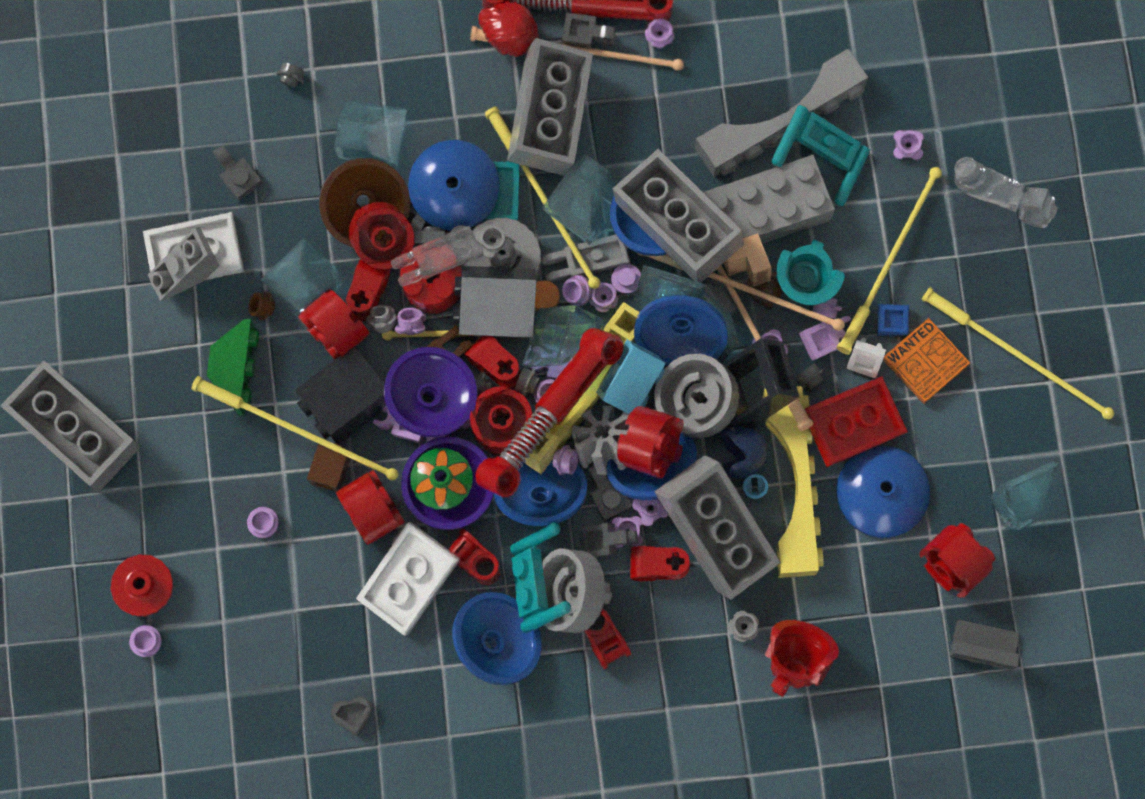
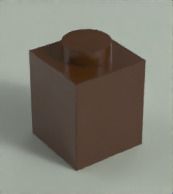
M333 443V444H335V445H338V446H340V447L346 449V448H345L344 446H342V445ZM318 444L307 476L310 485L334 492L339 491L342 488L351 458Z

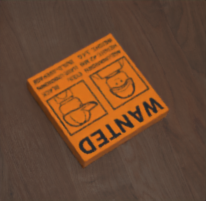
M929 318L883 358V361L923 404L970 364L968 359Z

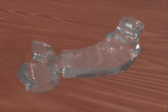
M970 157L961 158L955 164L954 181L957 188L965 195L1013 212H1017L1018 208L1021 207L1019 219L1033 227L1045 228L1050 223V220L1054 219L1058 208L1055 206V198L1049 195L1048 189L1028 187L1025 193L1024 185L989 167L983 166L981 163L975 162Z

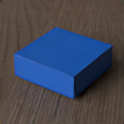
M878 304L877 336L907 337L909 335V305Z

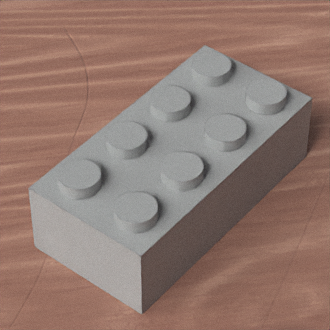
M535 38L526 51L507 161L564 176L575 163L593 53Z
M659 149L612 188L616 204L698 285L744 245L742 230Z
M814 155L703 192L742 230L743 238L758 234L762 244L832 220L835 211Z
M44 360L1 405L3 409L97 493L104 488L141 448Z
M704 455L655 491L658 499L716 591L728 599H733L780 564L779 559L719 462Z

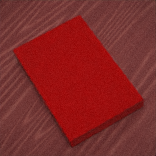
M883 376L804 409L808 418L813 422L809 430L826 467L908 432Z

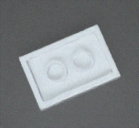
M232 212L143 231L150 272L195 227L201 228L220 265L206 280L245 272Z
M408 522L356 599L401 634L407 636L460 561V558L415 524Z

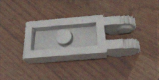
M616 234L576 244L592 274L614 269L623 264H630L627 248L618 239ZM569 246L564 247V250L541 257L542 265L545 266L557 264L564 260L567 261L568 268L548 273L546 275L547 281L555 283L575 275L586 276Z

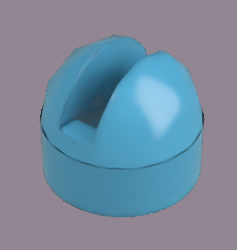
M754 473L744 478L742 487L748 497L758 499L766 494L768 483L763 475ZM751 478H757L758 492H752Z

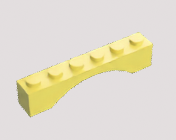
M623 302L606 324L604 331L618 335L622 339L623 345L627 339L636 343L634 326L640 312ZM606 365L560 425L553 424V428H549L550 432H545L546 437H543V441H539L540 445H535L536 449H532L533 454H529L530 458H525V464L540 474L544 472L553 460L556 450L561 449L572 435L573 426L577 425L578 427L582 422V414L587 410H591L600 398L596 391L612 365Z
M802 386L797 387L798 399L805 409L809 407L808 395H803ZM766 389L764 390L763 398L768 396ZM788 405L765 420V426L776 436L786 451L795 481V504L792 518L786 532L776 546L777 558L780 561V564L777 565L779 578L814 576L818 573L819 567H823L824 563L822 548H817L816 536L821 534L819 517H814L813 505L818 504L817 487L811 486L810 474H815L814 456H808L807 444H812V434L809 429L799 431L798 424Z

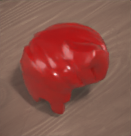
M516 2L497 3L492 7L482 9L479 13V25L485 34V38L503 56L505 54L515 57L521 56L526 53L535 38H539L537 24L528 8Z

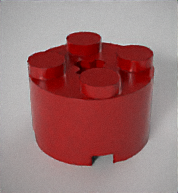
M374 202L365 205L354 213L349 226V239L356 254L366 264L377 269H390L402 263L413 249L414 231L410 222L399 208L385 202ZM384 230L386 235H383V240L378 241L375 235Z
M435 245L414 248L409 252L401 266L400 280L406 298L415 308L423 313L438 314L446 311L460 299V295H454L455 276H461V267L455 254ZM431 276H436L437 278L433 280V283L429 284L427 282Z
M330 288L297 316L311 336L318 343L321 342L325 350L334 360L339 356L345 355L351 348L356 347L370 334L361 320H357L349 306Z
M493 387L481 393L476 399L475 409L473 412L471 410L470 424L477 443L490 454L500 455L502 452H505V448H508V444H511V440L515 439L518 431H522L521 427L525 426L529 418H532L531 406L521 393L507 387ZM503 416L507 424L501 426L497 418Z
M637 406L631 411L624 423L630 425L627 434H620L617 447L618 461L628 468L654 477L663 478L671 463H677L681 457L683 448L679 444V439L684 421L654 409Z
M374 469L336 492L342 506L349 514L352 523L367 545L405 523L400 512L395 507L396 505L391 496L382 486L383 484Z
M959 523L957 526H946L919 553L920 558L926 557L928 562L924 567L931 577L946 591L949 592L952 588L959 591L956 595L959 598H964L992 572V563L996 560L991 550L985 546L981 547L973 538L974 534L971 529L963 523Z

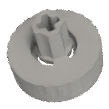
M494 218L476 226L470 232L468 238H466L465 243L469 245V250L462 251L463 266L512 268L516 263L514 268L535 269L537 281L541 271V250L534 233L526 225L510 218ZM497 222L503 225L505 236L511 240V247L508 250H502L506 253L500 256L499 252H497L493 258H487L483 255L481 244L476 242L475 234L477 231L483 230L485 227ZM491 238L490 242L494 243L496 242V239Z
M703 354L685 355L674 360L664 369V374L655 387V406L657 411L683 419L682 435L691 438L710 437L722 431L730 423L731 419L734 418L739 405L738 384L729 369L714 358ZM701 379V383H695L694 385L690 386L689 389L686 391L685 404L687 406V409L684 410L686 408L683 403L684 390L689 384L696 381H700Z
M571 549L554 550L542 561L548 609L563 601H567L571 604V612L544 626L552 631L581 633L594 624L601 609L610 603L612 596L610 584L604 581V574L600 563L589 552Z

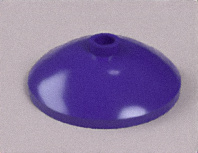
M422 347L406 352L390 367L384 384V399L391 416L404 429L424 437H440L455 432L469 420L471 410L473 412L476 406L477 385L470 368L458 356L441 348ZM428 395L433 399V402L427 403L422 397Z
M456 437L437 438L421 445L407 460L401 478L402 495L410 512L423 524L439 530L461 529L477 521L486 512L494 496V493L481 488L476 482L477 468L481 462L488 459L487 456L473 443ZM448 448L459 452L468 461L472 470L473 484L469 495L461 504L450 509L436 510L425 506L416 498L411 487V472L415 462L424 453L433 449ZM438 472L435 476L438 482H442L447 478L445 472Z

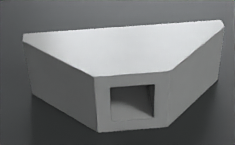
M195 227L148 274V277L159 300L163 301L205 281L220 265L201 228Z

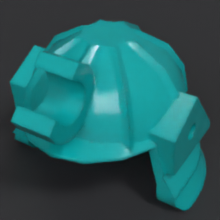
M813 239L811 245L799 247L792 253L788 250H783L780 255L775 278L778 279L784 293L798 303L804 305L822 304L833 298L843 284L845 274L842 271L833 270L832 261L827 252L823 250L824 243Z

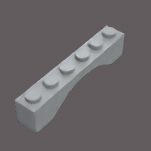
M847 49L823 63L819 77L811 90L797 105L786 113L756 124L732 125L721 123L696 138L695 150L713 177L721 173L727 175L738 167V163L744 159L752 160L758 157L764 151L763 148L771 143L778 145L798 105L806 107L811 113L828 115L840 106L839 103L845 99L854 100L865 91L864 88L868 76L851 51Z

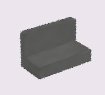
M958 620L955 625L950 657L1013 670L1018 667L1019 654H1016L1019 634L1014 631Z

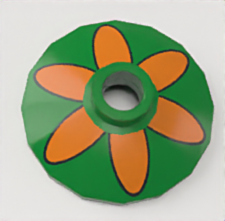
M448 448L433 449L424 453L415 462L411 472V487L416 498L425 506L436 510L450 509L461 504L469 495L473 484L472 470L468 461L459 452ZM438 472H445L447 474V478L442 482H438L435 476Z

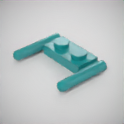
M798 105L772 158V164L776 167H781L794 140L798 141L840 169L847 171L834 198L836 205L844 206L870 153V149L861 145L859 141L819 115L809 112L806 107Z
M557 523L549 524L512 544L510 547L511 553L515 555L511 558L512 572L514 574L519 618H523L520 628L524 633H529L571 612V604L567 601H563L548 609L541 550L536 547L560 533L561 529Z

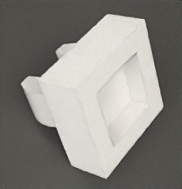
M862 338L860 341L856 340L846 369L876 379L886 349H883L880 343L877 346L866 343L865 338Z

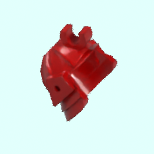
M783 620L776 623L772 627L771 643L765 653V656L771 659V670L776 677L771 684L772 692L783 698L790 686L799 689L800 687L812 684L821 685L833 661L839 655V648L835 640L821 628L804 621Z

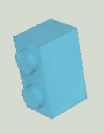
M627 339L623 345L622 356L610 367L596 393L603 401L630 414L637 406L645 407L649 399L648 393L653 384L661 380L666 363L658 355Z

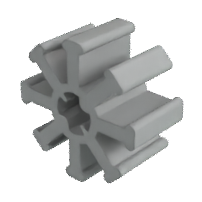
M603 406L602 421H597L593 417L592 411L587 410L582 414L585 427L574 425L572 428V436L580 464L587 468L590 463L594 462L596 472L599 475L607 474L608 459H613L620 471L626 468L624 464L618 461L617 447L620 434H627L630 425L624 423L629 415L623 412L622 416L616 419L613 406Z

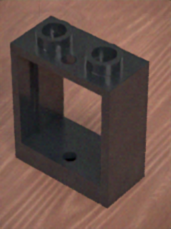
M760 338L723 364L735 377L739 392V405L734 418L731 419L727 428L736 426L754 428L799 398L787 354L781 341ZM757 367H760L768 396L748 408L740 379Z

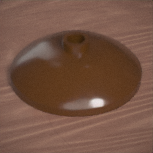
M373 158L352 159L339 165L326 178L319 196L320 215L329 233L341 243L352 247L349 239V226L354 213L370 203L385 202L399 208L408 219L410 212L409 190L402 176L389 164ZM360 195H366L368 198L367 202L363 205L357 203ZM381 230L378 235H375L378 241L383 240V235H386V232Z

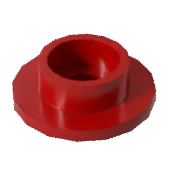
M139 554L127 558L118 565L112 576L110 589L113 600L121 610L132 616L145 617L157 613L166 606L172 595L174 582L171 571L163 561L152 555ZM139 579L145 580V585L142 589H136L135 587Z

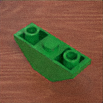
M244 319L210 346L207 377L213 385L242 397L245 403L251 405L252 390L248 388L249 377H254L255 359H252L253 347L258 346L259 329H255L251 319ZM233 408L238 415H245V409Z

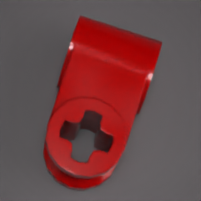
M361 259L359 260L346 297L347 305L353 311L352 313L357 320L367 321L370 311L378 305L381 295L387 286L391 269L373 268ZM362 300H366V304H361L360 308L356 307V304H360Z
M481 335L465 352L464 356L474 367L482 373L485 372L499 386L509 389L515 388L521 374L517 359L505 350L494 337ZM503 369L507 371L512 369V373L510 375L506 372L502 374L501 371Z
M462 528L459 531L460 536L448 549L460 558L456 566L467 572L482 585L494 584L501 576V568L497 558L484 548L475 537ZM484 562H491L494 564L492 573L486 576L480 575L478 573L479 566Z
M634 546L630 548L631 580H680L689 573V556L681 548ZM674 557H678L680 563H685L679 565V570L676 571L672 569V565L667 564L672 563Z
M601 609L599 615L604 619V627L598 631L589 628L583 632L590 642L591 649L603 670H605L611 662L624 655L629 657L632 654L608 613ZM615 646L618 647L607 654L604 653Z

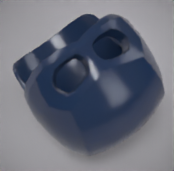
M736 426L726 428L721 432L722 443L735 456L734 461L722 466L729 479L746 478L763 467L767 459L768 449L765 438L758 430L749 426Z

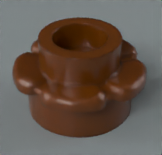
M255 292L251 296L248 305L250 315L258 317L260 321H264L274 313L275 300L272 299L270 292Z

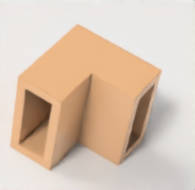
M755 234L743 238L744 245L723 263L728 276L747 270L753 287L771 281V265L759 235Z

